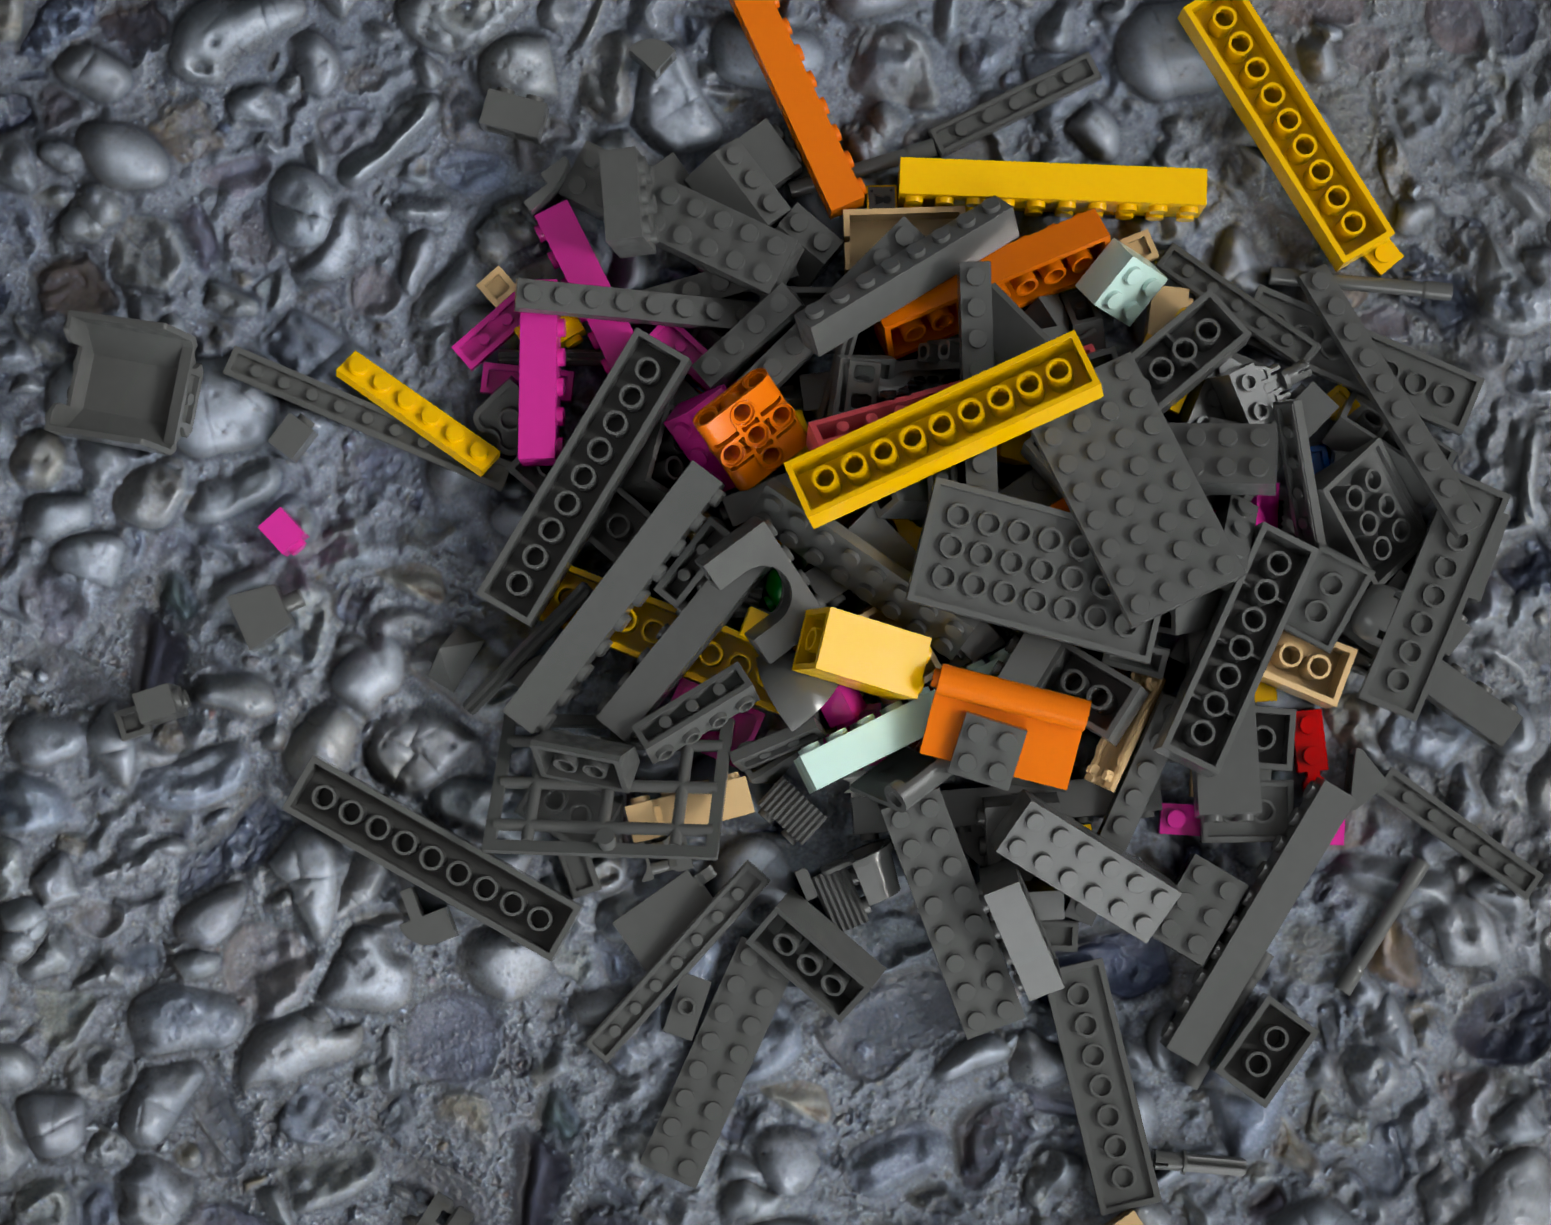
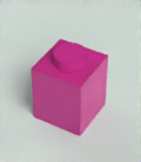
M279 507L258 526L260 531L286 557L290 554L295 556L301 552L307 545L305 540L310 537L282 507Z
M838 685L832 696L820 709L830 728L840 724L843 727H847L860 719L858 715L867 705L859 690Z

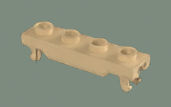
M1135 672L1131 673V680L1141 685L1149 695L1117 746L1100 738L1095 749V756L1086 769L1087 773L1084 777L1086 781L1114 793L1164 687L1165 678L1161 680Z

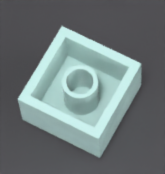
M1113 238L1075 286L1095 306L1130 327L1167 282L1168 278L1149 260Z

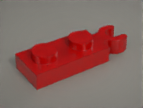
M1322 709L1296 711L1294 759L1296 773L1305 772L1306 778L1302 782L1303 792L1310 781H1315L1317 777L1324 779L1320 775L1321 770H1329Z

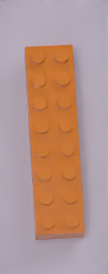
M1094 208L1086 212L1077 213L1072 218L1060 223L1048 225L1045 229L1033 234L1021 236L1016 241L1006 244L980 261H991V283H996L1022 308L1032 304L1038 297L1053 295L1075 286L1110 243L1111 238L1110 233ZM957 274L874 324L875 335L886 356H892L897 360L918 351L919 344L925 343L927 340L947 339L959 334Z

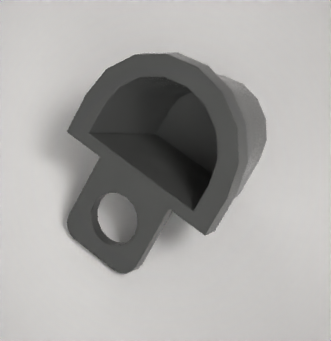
M889 838L857 847L846 852V856L820 867L822 875L826 876L852 865L869 906L892 897L901 889L891 853L894 850V846Z

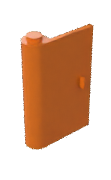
M944 663L941 669H934L930 686L936 689L919 753L951 761L966 711L1027 729L1028 732L1013 777L1063 790L1068 789L1082 731L1085 730L1088 721L1091 700Z

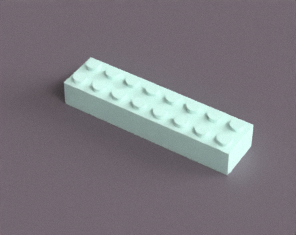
M1003 648L988 657L989 663L985 664L983 659L965 669L989 675L998 660L1003 662L1008 652ZM927 686L918 695V699H908L909 702L904 705L901 700L896 701L880 710L882 716L875 718L872 713L852 724L854 730L848 732L846 727L826 737L827 743L820 746L819 742L816 741L798 751L800 757L793 762L809 794L922 739L935 689L930 691Z

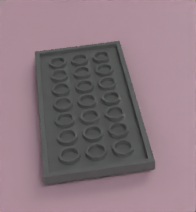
M1131 352L1094 368L1101 382L1104 397L1036 427L1029 432L1130 629L1244 577L1246 572Z
M940 477L934 478L904 601L1128 660L1150 664L1161 615L1130 629L1071 512Z

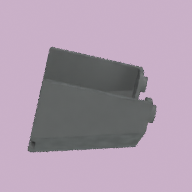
M69 310L67 319L64 322L63 331L67 340L78 346L77 355L73 360L74 370L71 385L67 390V404L56 402L46 411L44 430L60 436L172 456L177 450L176 444L181 437L187 438L192 432L204 371L202 364L196 363L195 350L198 346L196 337L167 323Z

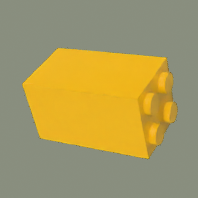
M834 607L809 609L805 613L792 671L889 700L918 699V695L924 687L925 680L923 674L925 665L929 662L932 654V648L930 647L932 638Z

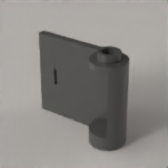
M904 747L890 754L849 785V788L852 792L904 813L953 775L948 773L951 761L937 757L932 758Z

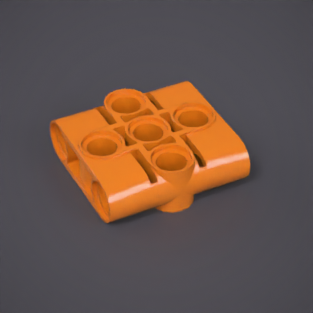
M757 368L747 373L699 410L693 418V424L707 443L709 451L717 458L736 488L740 491L751 489L806 446L807 432L796 417L794 408L785 400L764 368Z

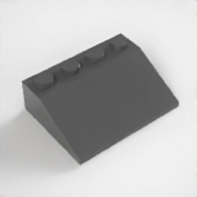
M1373 438L1315 474L1326 545L1375 570L1376 573L1368 586L1372 584H1385L1418 552L1428 528L1381 438Z

